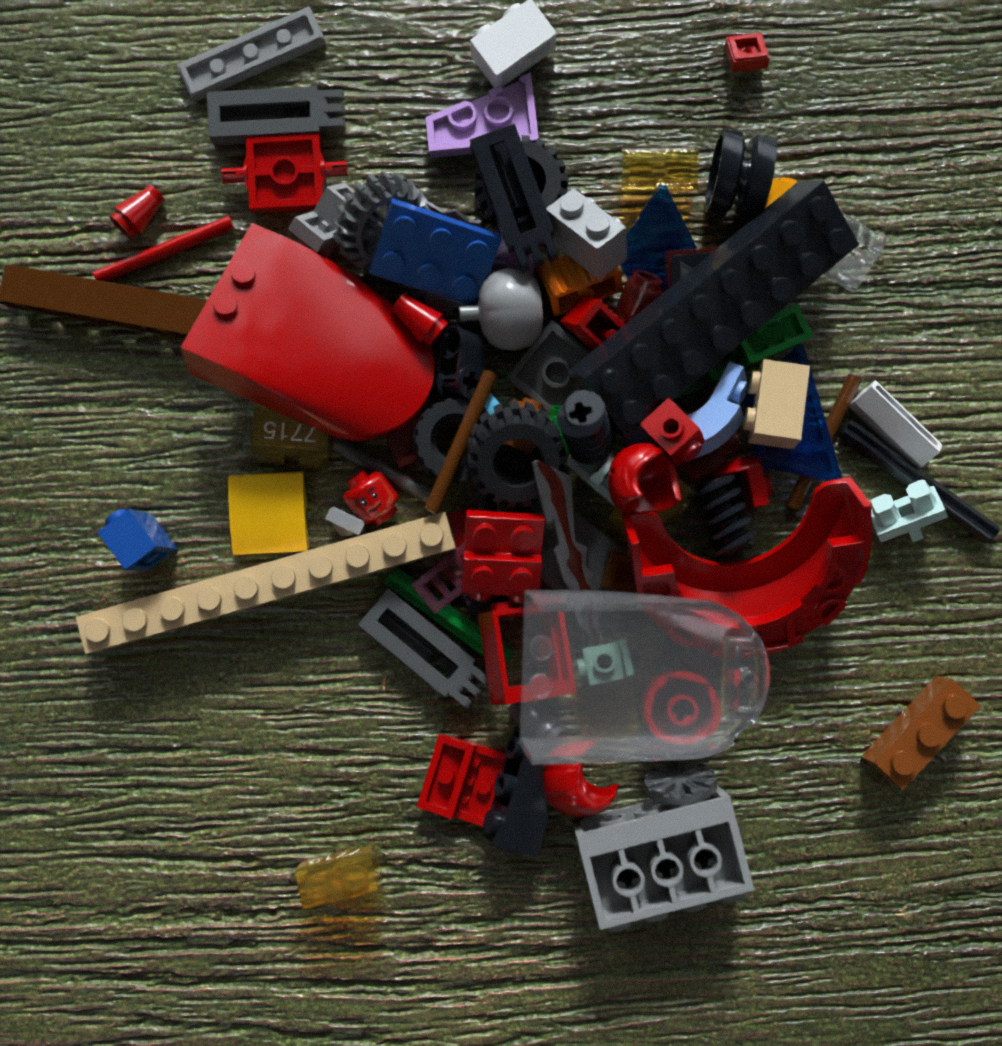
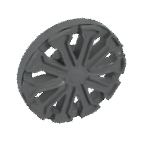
M680 761L675 762L673 766H670L669 763L655 767L656 771L650 770L644 780L646 795L656 802L669 805H685L700 802L712 796L717 790V779L712 768L708 769L707 765L697 762L694 765H690V762Z

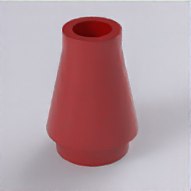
M149 184L144 190L113 207L114 213L109 218L117 229L129 239L134 238L136 235L141 236L159 207L165 202V199L155 187Z
M406 293L401 295L391 309L420 344L425 342L430 347L439 339L449 324L443 319L444 314L411 298Z

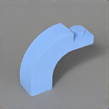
M729 361L708 402L699 410L687 415L701 429L705 439V443L702 444V450L695 458L706 455L724 444L736 432L744 420L741 406L736 404H740L744 400L749 387L743 366ZM641 427L628 438L624 437L628 446L639 443L653 444L646 437Z

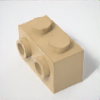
M763 359L758 371L751 372L748 394H754L753 407H747L743 430L749 431L748 443L794 449L800 442L809 379V365Z

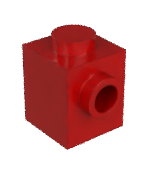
M670 398L665 400L640 423L646 437L654 445L663 449L664 453L673 461L676 467L682 462L687 463L693 460L702 450V444L705 443L701 429Z

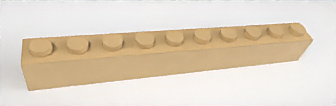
M444 511L439 514L76 617L85 654L101 652L457 550L447 514Z

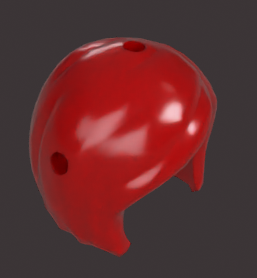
M651 443L633 444L621 450L612 460L608 471L609 495L614 505L623 513L641 512L643 510L656 513L669 510L681 501L675 465L664 453L663 449Z
M574 745L553 753L546 761L542 776L544 793L548 803L558 812L579 818L592 817L608 809L615 800L617 790L620 787L619 784L600 788L587 782L583 777V763L590 753L596 751L595 746L579 747Z

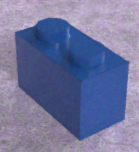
M123 508L114 512L105 520L106 526L97 532L125 570L149 571L178 549L151 513L133 509L125 510Z

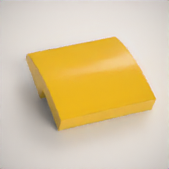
M304 471L229 475L228 503L233 555L308 551L309 538L306 519L308 505Z

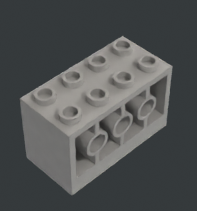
M718 785L717 790L712 796L692 804L669 805L649 800L602 812L592 817L571 820L600 930L607 928L610 932L621 931L631 926L630 922L646 919L647 922H656L667 918L669 912L684 909L685 912H695L706 908L707 902L722 899L723 902H734L743 899L746 892L754 891L731 797ZM666 859L662 864H658L661 860ZM629 869L626 873L620 874L622 870Z

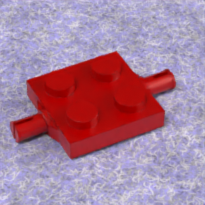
M319 132L245 136L246 157L243 167L221 168L223 184L245 183L248 189L249 209L252 213L314 210L324 193L327 177H348L349 175L347 160L325 162L322 155V143Z

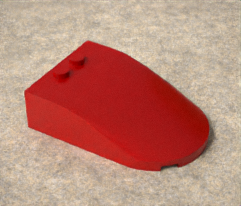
M251 223L180 347L190 375L326 434L355 441L373 440L375 436L387 434L394 430L397 432L411 423L419 415L429 399L435 371L432 348L425 342L420 344L399 317L391 311L394 306L392 302L321 254L254 223Z

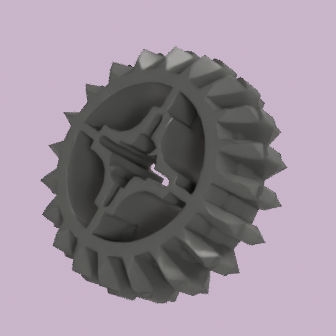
M381 171L378 178L367 174L364 185L354 181L356 190L352 194L343 192L346 200L345 204L335 206L340 216L332 220L336 229L333 236L338 244L339 251L345 258H348V261L354 267L362 268L368 273L391 199L394 198L430 210V207L427 205L428 200L425 194L418 189V186L412 180L405 179L396 172L391 176L389 173Z

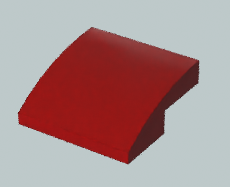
M440 733L416 807L449 819L456 817L483 827L484 817L490 810L495 795V780L501 773L504 765L505 752Z

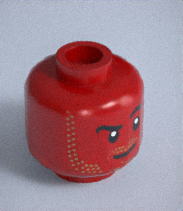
M363 469L346 481L349 489L343 495V502L351 513L363 520L365 524L371 523L376 527L398 510L395 505L399 495L382 472L374 471L367 475Z

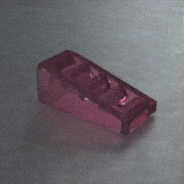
M464 543L412 584L434 614L438 613L462 593L461 580L449 567V564L455 561L462 570L463 559L460 556L463 554ZM442 570L456 586L451 592L437 575ZM430 579L445 596L440 601L437 600L425 585Z

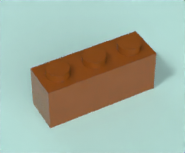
M935 676L866 750L861 758L888 783L904 790L981 705L954 679Z

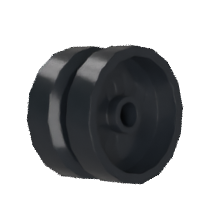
M721 129L715 145L705 195L706 213L725 216L731 209L734 200L735 212L739 218L752 220L764 210L776 163L777 139L775 137L755 134L750 139L745 150L743 132Z

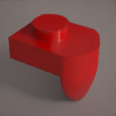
M757 455L734 459L713 473L714 477L740 473L747 509L769 504L768 497H772V485L769 476L763 474L762 464Z

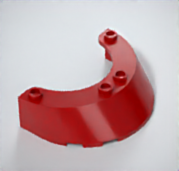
M851 477L829 480L816 487L802 521L786 540L760 556L738 562L709 561L688 553L670 537L661 518L655 512L643 510L621 514L636 589L647 615L652 617L663 629L665 635L686 648L693 646L701 650H708L710 656L759 657L788 649L805 641L804 635L821 624L827 626L848 605L845 600L854 589L856 583L861 584L871 555L872 505Z

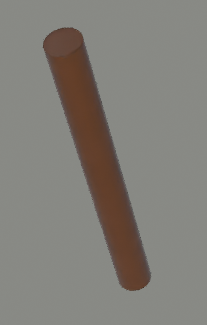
M483 370L424 507V509L432 513L439 514L466 451L468 438L472 437L471 428L474 423H478L496 381L497 375L488 370Z
M848 374L785 507L799 512L862 381L860 377Z

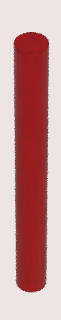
M228 215L93 271L95 280L105 282L112 281L235 229V226Z

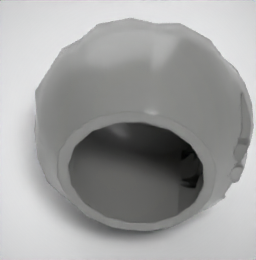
M506 268L492 272L483 281L478 291V304L459 307L460 322L479 320L481 332L488 343L501 350L517 351L531 346L542 334L543 329L542 299L538 280L528 272L522 273L519 269Z

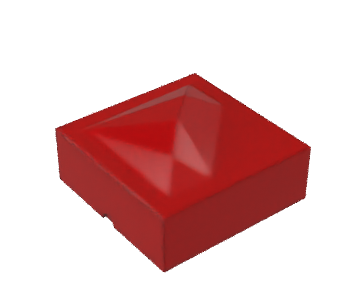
M762 33L726 37L724 48L732 72L768 68L770 57L767 47H765Z

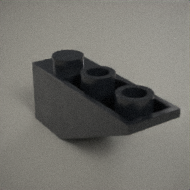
M515 726L513 735L508 739L505 747L506 758L502 771L495 780V795L491 808L483 820L484 831L482 836L497 848L538 856L549 818L537 737L523 728Z

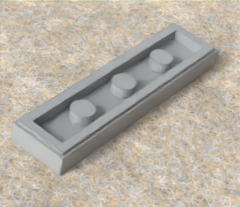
M310 6L179 63L177 67L194 102L206 98L207 92L224 90L321 47L326 42Z

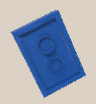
M392 198L372 258L369 274L469 306L477 305L478 292L483 281L490 273L502 237L501 234Z

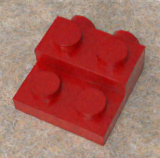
M466 510L461 573L462 593L469 594V597L476 601H487L491 599L492 595H507V599L512 602L524 603L529 601L530 597H539L542 571L541 552L545 523L544 514Z

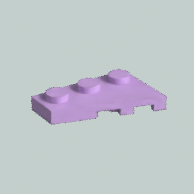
M531 72L519 77L518 82L502 88L500 85L488 90V95L472 102L465 100L425 117L430 158L472 154L470 139L515 124L521 140L522 135L530 136V142L536 143L539 135Z

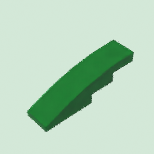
M798 303L775 314L672 401L675 402L718 383L729 361L743 366L744 370L761 363L763 359L772 358L814 337Z

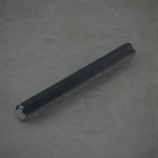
M851 421L847 423L840 432L839 437L841 440L906 487L919 480H925L929 487L934 486L947 516L982 542H991L999 533L1000 528L997 524L856 422Z

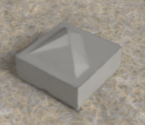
M334 506L333 508L330 507L325 518L332 522L335 530L342 536L364 535L369 526L363 520Z

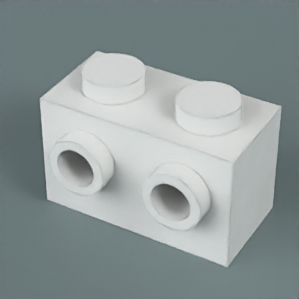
M527 0L521 5L516 3L505 11L500 20L491 26L486 24L475 32L470 40L471 57L494 88L500 85L503 87L555 51L557 33L533 0Z

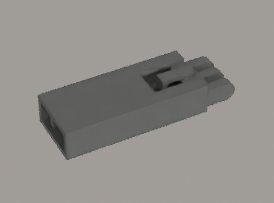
M317 86L207 92L209 138L214 146L246 144L245 136L319 132L321 140H323L322 132H335L346 129V121L344 119H331V117L344 116L345 106L342 104H330L343 102L344 91L318 90ZM286 108H309V113H299L297 110L294 111V118H286L285 116Z
M390 588L384 592L358 624L444 697L447 694L451 695L468 710L473 705V702L462 693L467 689L477 698L483 693L480 688L472 683L475 677L482 684L488 686L487 675L473 664L475 658ZM436 648L455 663L454 666L444 656L437 663L438 666L448 672L446 677L426 661Z

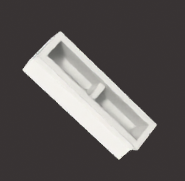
M876 380L852 400L849 408L894 451L918 468L923 467L940 453L942 444Z

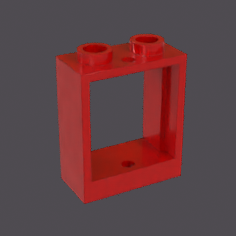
M547 596L534 597L525 602L524 607L513 608L512 601L490 604L491 611L478 614L491 705H507L576 692L562 601L548 603ZM539 615L548 680L509 686L499 620Z

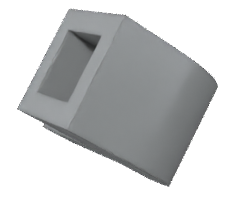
M345 182L326 187L314 211L295 216L288 228L298 237V241L303 246L317 253L321 252L327 258H330L339 251L338 244L333 236L336 229L332 220L340 216L335 206L345 204L346 200L343 192L350 194L354 192Z

